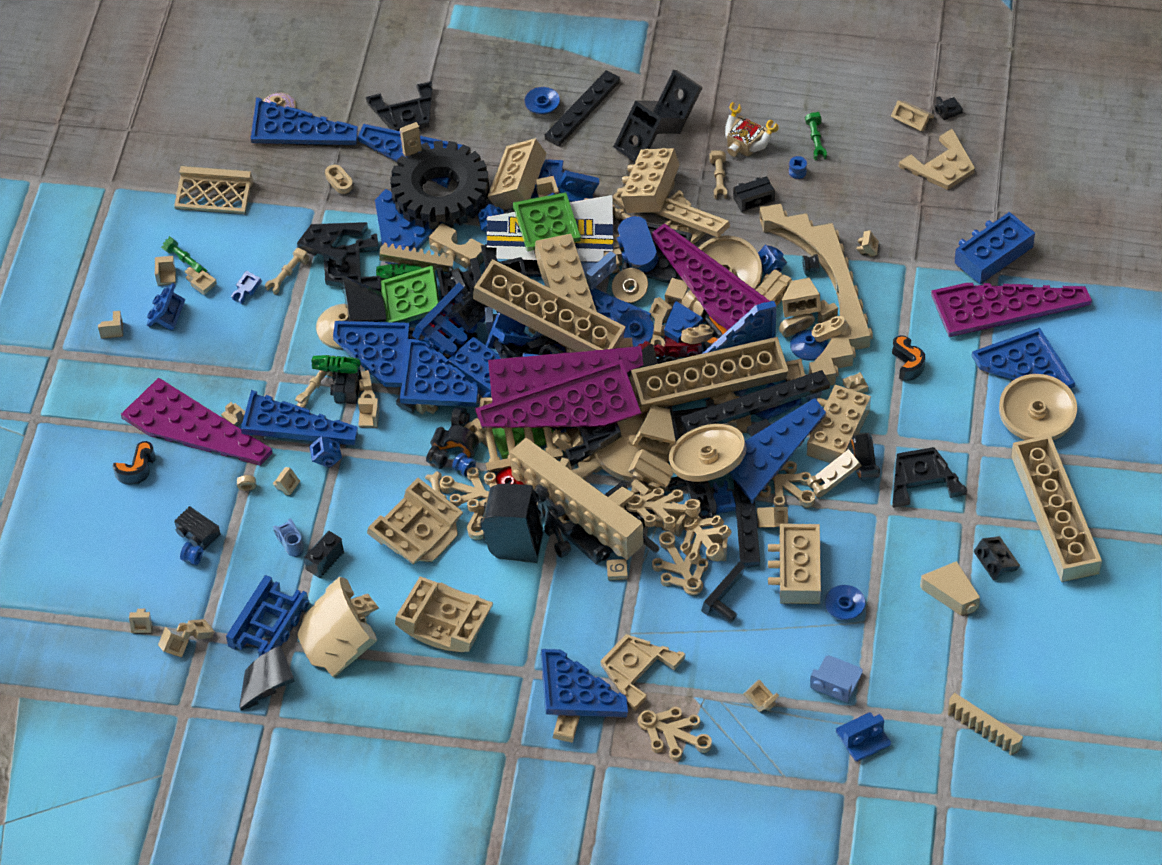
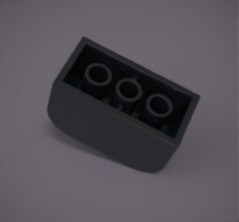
M497 484L489 490L487 502L484 503V516L480 520V529L484 532L483 540L486 541L489 552L498 559L538 563L544 528L533 485Z

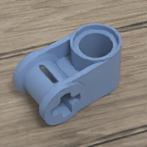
M291 518L288 519V522L278 527L276 525L273 526L278 541L281 542L290 556L296 557L303 553L304 546L301 534Z

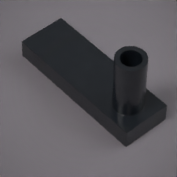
M738 562L703 602L701 609L704 614L708 616L713 610L729 623L734 621L737 613L722 603L721 600L742 577L745 565Z

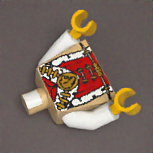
M732 102L730 104L732 113L729 115L725 126V138L729 147L727 152L733 157L738 153L750 156L754 152L765 149L772 138V132L775 133L779 130L778 124L775 123L774 127L771 128L773 121L768 120L766 123L767 128L740 115L736 117L742 111V107L739 104L738 109L733 110L735 103Z

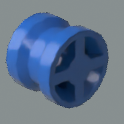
M800 156L790 159L789 175L794 179L804 178L807 174L806 159Z
M460 453L452 464V468L456 471H461V474L467 477V470L469 468L476 467V461L472 458L469 459L465 453Z
M186 542L182 547L180 560L184 562L190 561L191 564L198 565L203 556V547H195L192 543Z

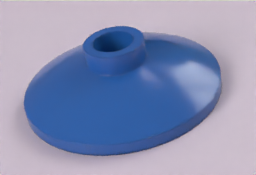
M549 87L534 88L525 96V106L529 111L536 114L550 113L560 103L558 93Z
M641 310L627 311L617 322L626 327L624 338H632L633 347L643 344L644 341L649 342L653 336V321L648 314ZM634 324L639 325L638 331L633 329Z
M810 329L797 332L790 342L793 354L803 360H816L828 345L827 340L817 342L812 336V330Z
M838 585L827 593L825 607L835 618L849 620L856 618L863 612L865 598L862 592L854 586Z

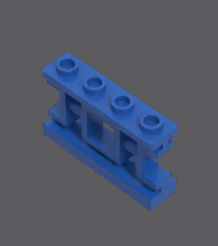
M265 575L227 633L228 647L235 650L238 647L239 650H242L246 643L259 647L258 654L260 657L266 652L282 646L289 639L292 628L296 627L299 623L302 612L308 609L309 600L307 592L302 591L301 593L300 590H296L292 597L279 592L281 589L280 583L277 581L273 582L272 577ZM269 596L271 599L276 600L274 605L266 602ZM284 604L292 607L289 613L287 610L282 609ZM266 612L279 617L273 628L260 623ZM250 626L251 629L257 631L255 636L246 633ZM264 635L273 637L270 644L262 639Z

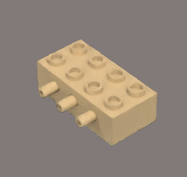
M536 138L506 146L488 194V198L496 207L502 210L513 208V202L529 200L531 198L536 179H538L547 154Z
M674 148L640 150L635 164L627 166V170L631 174L622 178V182L626 184L625 187L617 189V194L621 195L626 213L661 211L680 166Z
M838 385L834 386L828 400L817 399L819 404L824 407L826 416L809 433L810 438L807 442V456L828 463H832L848 449L851 451V438L853 435L859 434L870 411L871 396Z
M780 524L779 544H768V552H780V561H768V568L780 569V577H768V585H780V604H820V524Z

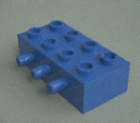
M1008 212L994 223L988 220L985 223L986 228L979 232L975 229L972 232L973 237L968 241L961 239L958 243L960 246L956 248L954 263L979 284H982L1034 246L1035 232L1011 212Z
M473 337L448 359V362L454 368L459 369L471 384L474 383L478 387V394L482 398H492L488 360L501 358L496 352Z

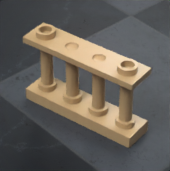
M478 425L479 432L485 431L490 454L489 462L485 465L487 473L511 467L510 451L515 448L512 428H504L509 455L507 459L500 460V457L497 455L492 430L498 428H482L481 425ZM543 427L547 444L545 452L556 460L562 459V449H557V446L553 444L551 427ZM524 428L525 438L534 443L532 429Z

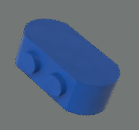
M638 216L624 219L618 227L620 236L616 237L619 247H624L625 250L622 253L624 262H629L630 268L639 269L643 273L648 272L657 265L659 259L646 220Z

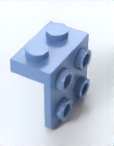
M612 251L599 262L580 261L590 290H593L616 269L617 265L616 254Z
M827 655L819 670H813L810 688L848 703L863 670L858 666Z

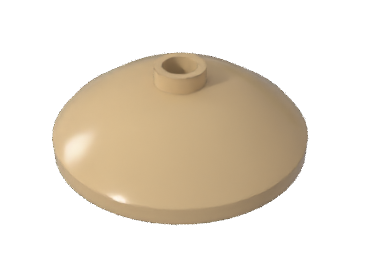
M338 304L328 308L320 315L317 320L316 331L323 344L333 349L344 350L333 340L334 322L348 321L345 304Z

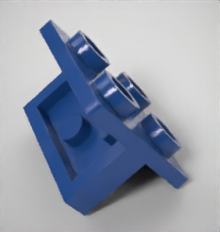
M571 171L558 172L557 174L559 194L566 192L569 202L581 201L585 198L592 199L600 183L597 177Z
M172 283L169 287H165L161 294H157L153 299L152 304L154 306L147 315L148 322L146 325L148 327L157 322L171 331L175 328L186 300L174 293L176 284Z
M498 312L486 346L495 349L493 343L496 338L499 339L500 343L506 345L513 343L520 347L534 339L524 332L526 325Z
M869 712L836 728L837 735L855 762L891 746V741L883 731L884 719L881 714L873 716Z

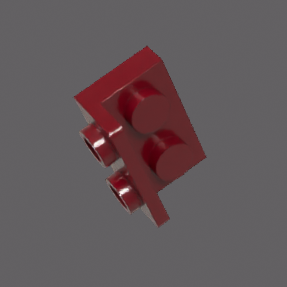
M664 335V348L666 349L664 357L687 358L702 354V342L688 344L680 341L677 343Z

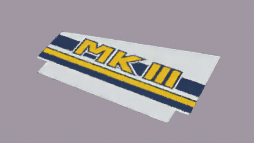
M612 195L570 202L581 236L579 242H574L580 261L599 262L603 258V251H613ZM515 212L487 217V247L497 248V259L522 257L523 260H537L534 250L528 252L526 250Z

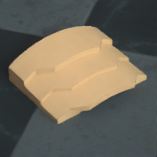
M417 478L405 490L404 498L385 517L380 515L368 527L367 534L381 545L385 544L412 564L418 561L433 562L457 537L456 522L463 514V511L421 479Z
M420 576L397 613L395 625L411 637L430 646L448 651L469 652L479 630L485 622V618L493 606V602L479 598L478 595L456 590L442 582L437 583Z
M343 577L337 578L326 588V593L315 602L313 607L303 614V622L297 634L310 663L313 666L326 668L332 677H336L377 641L371 626L360 622L349 600L355 594L348 580Z

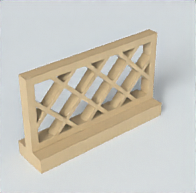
M180 167L181 176L174 204L175 209L235 214L246 213L250 188L253 186L251 171ZM184 182H192L194 184L187 190L183 187ZM204 183H209L211 185V187L205 191H203L200 188V186ZM221 185L229 187L222 193L217 189ZM239 186H246L245 190L240 194L235 190ZM198 189L201 194L193 199L190 193ZM215 190L219 195L211 200L207 195ZM232 191L236 197L228 201L224 196ZM185 196H188L191 200L186 204H180V200ZM203 197L208 200L204 205H198L197 203ZM221 198L226 202L221 207L214 204ZM240 200L242 208H234L232 204Z

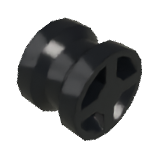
M813 254L811 257L802 256L804 274H808L810 271L820 272L818 254Z
M434 445L427 453L426 462L435 464L437 468L442 469L449 459V452L446 450L442 451L438 446Z

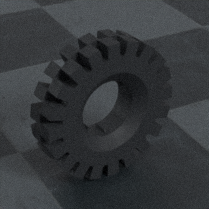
M442 140L434 141V148L431 149L428 142L421 144L422 151L407 157L402 155L397 160V166H393L391 171L392 177H390L393 203L399 214L403 213L404 219L409 222L415 219L416 226L424 228L428 221L430 229H437L440 222H443L444 225L450 228H454L453 220H456L459 225H463L468 222L467 215L473 219L479 214V209L485 207L487 203L486 198H488L489 194L487 166L484 160L481 161V156L476 151L471 153L470 147L463 144L458 149L457 142L449 141L447 147L443 148ZM437 177H447L457 182V189L454 192L441 197L425 193L423 186L429 180Z

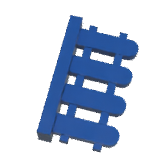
M458 282L417 324L412 336L418 340L423 335L425 336L424 340L427 342L430 340L440 348L439 352L442 354L444 352L448 355L455 354L457 346L453 342L456 341L458 344H464L467 340V335L464 333L465 330L457 318L452 317L450 319L457 323L460 328L452 324L447 315L452 311L453 303L456 304L462 301L461 297L463 296L464 286ZM485 316L479 322H485ZM477 324L467 332L475 333L478 327ZM439 330L443 331L446 335H448V336L450 337V339H447L444 335H442V334H441L440 332H438V331H439Z

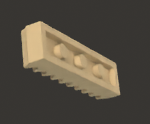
M387 243L381 246L379 257L380 261L409 264V266H420L421 268L433 265L434 269L437 270V268L442 267L444 272H450L449 268H453L454 261L452 254H449L447 258L445 253L438 256V252L435 251L431 255L430 250H428L424 254L423 249H420L419 252H416V248L409 251L408 246H406L402 250L401 245L395 249L394 244L387 247Z
M954 693L950 697L947 715L954 713L955 720L962 718L961 724L968 722V728L975 727V733L982 731L981 737L984 738L988 735L989 742L996 740L995 746L1002 744L1003 751L1010 749L1009 755H1013L1021 749L1023 736L958 694Z

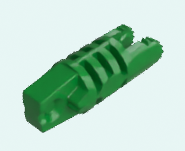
M409 264L376 266V276H380L382 279H389L422 268L420 266H409Z
M317 355L312 357L311 363L312 369L355 374L358 372L361 360L344 356Z

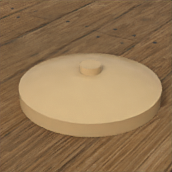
M720 236L719 238L714 237L698 247L753 289L759 286L762 279L761 259L756 249L746 240L736 236Z
M1029 374L1013 380L1006 386L1000 397L999 414L1005 427L1021 439L1029 440L1051 435L1052 440H1056L1065 435L1073 426L1077 414V402L1071 389L1057 378L1044 374Z
M635 416L617 422L622 437L594 453L599 465L610 475L624 481H634L628 469L635 454L642 448L634 447L632 443L644 418ZM646 450L664 462H669V453L666 455Z
M726 424L705 425L687 432L674 443L669 453V462L673 472L684 480L694 482L713 480L729 473L740 464L746 454V443L742 433L733 426Z

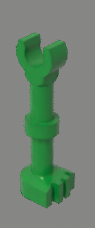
M819 112L809 113L805 116V122L811 128L810 136L811 140L814 141L815 150L813 158L816 161L817 155L821 154L826 159L827 151L821 145V133L817 125L822 123L821 114Z
M169 236L163 242L164 245L161 248L168 253L174 252L183 263L186 262L197 273H200L202 270L207 273L208 270L192 259L187 251H183L178 247V242L174 238Z

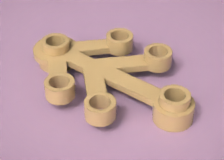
M788 461L780 470H785L787 474H777L772 478L775 486L774 507L785 506V498L783 497V488H785L799 499L803 507L809 508L815 503V494L810 490L801 491L791 482H800L802 485H807V480L802 478H810L811 474L808 472L794 474L797 471V465L793 461ZM767 484L764 490L768 492L761 491L759 493L763 498H767L771 494V488Z
M471 467L467 470V477L472 481L474 487L455 482L451 476H443L439 482L440 490L443 493H451L454 490L468 493L463 496L459 494L451 495L450 502L458 507L467 502L470 512H476L484 508L489 491L484 489L479 479L477 468ZM488 472L484 475L485 484L489 485L490 488L497 485L494 473ZM479 498H485L484 500H481V501H479V502H478V500H476V499H479Z
M656 488L643 497L634 494L635 497L625 504L628 511L638 512L644 518L647 527L656 525V516L646 510L652 509L664 521V527L668 529L674 528L676 522L675 517L670 516L666 511L686 512L690 517H696L701 511L700 502L696 499H689L684 505L671 504L670 502L683 501V491L674 490L671 494L664 496L662 488Z
M719 515L702 519L700 516H688L684 520V528L687 533L680 549L685 555H688V560L692 564H697L701 560L699 550L702 542L706 546V554L711 560L720 561L724 557L723 548L718 543H713L709 538L710 536L720 535L723 539H726L732 533L727 525H723L724 520ZM710 525H712V526L714 527V528H711V529H704V530L701 528V527L710 526ZM694 533H696V538L694 544L692 545L691 541L693 539Z
M668 531L661 533L659 537L660 546L668 550L675 564L663 561L661 558H655L652 561L653 570L662 571L664 569L681 574L684 578L681 579L673 577L670 573H663L661 575V584L663 586L673 584L683 587L684 591L689 595L701 593L703 582L700 579L703 572L708 569V561L705 558H701L700 562L696 564V570L692 576L689 571L692 563L688 560V555H686L684 561L674 546V534Z
M672 707L670 710L658 714L646 710L638 717L639 727L648 731L653 752L660 753L663 751V741L658 738L656 729L664 733L670 749V758L673 761H679L682 758V750L678 747L674 737L694 745L701 753H706L711 749L712 740L706 734L696 737L679 730L686 727L696 729L700 726V717L693 714L686 719L680 720L682 711L679 707ZM671 719L676 722L665 724L661 721ZM655 744L661 745L658 748L654 747ZM678 752L679 755L675 756L672 753Z

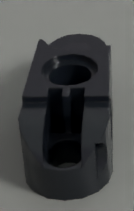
M685 480L688 498L696 499L700 502L701 511L697 516H700L702 519L716 516V501L709 482ZM696 491H702V492H704V493H703V494H696L695 492H696ZM703 510L708 511L707 516L702 515Z

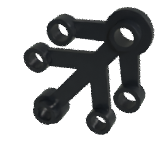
M538 484L535 486L534 493L541 518L545 517L544 531L548 536L555 534L558 542L554 544L556 554L562 558L569 554L571 546L568 541L563 540L560 530L564 536H567L573 532L572 527L568 522L563 524L559 517L565 515L563 506L561 504L556 506L549 498L548 489Z

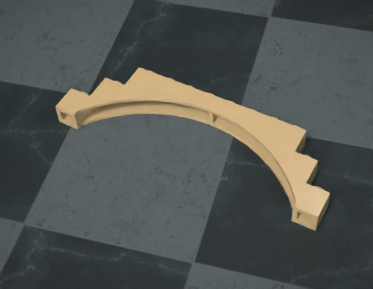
M781 204L760 207L759 219L763 232H770L796 244L811 256L818 254L819 264L825 270L834 286L839 302V316H843L846 319L848 327L843 333L832 337L825 350L814 362H809V374L823 370L830 385H835L836 377L839 375L838 368L853 366V358L856 357L855 350L870 347V339H873L872 330L867 326V315L862 312V300H858L857 297L858 288L856 285H853V273L848 270L847 257L844 258L843 244L839 243V232L834 229L833 223L813 226V222L808 219L807 213L788 217L786 210L783 211Z

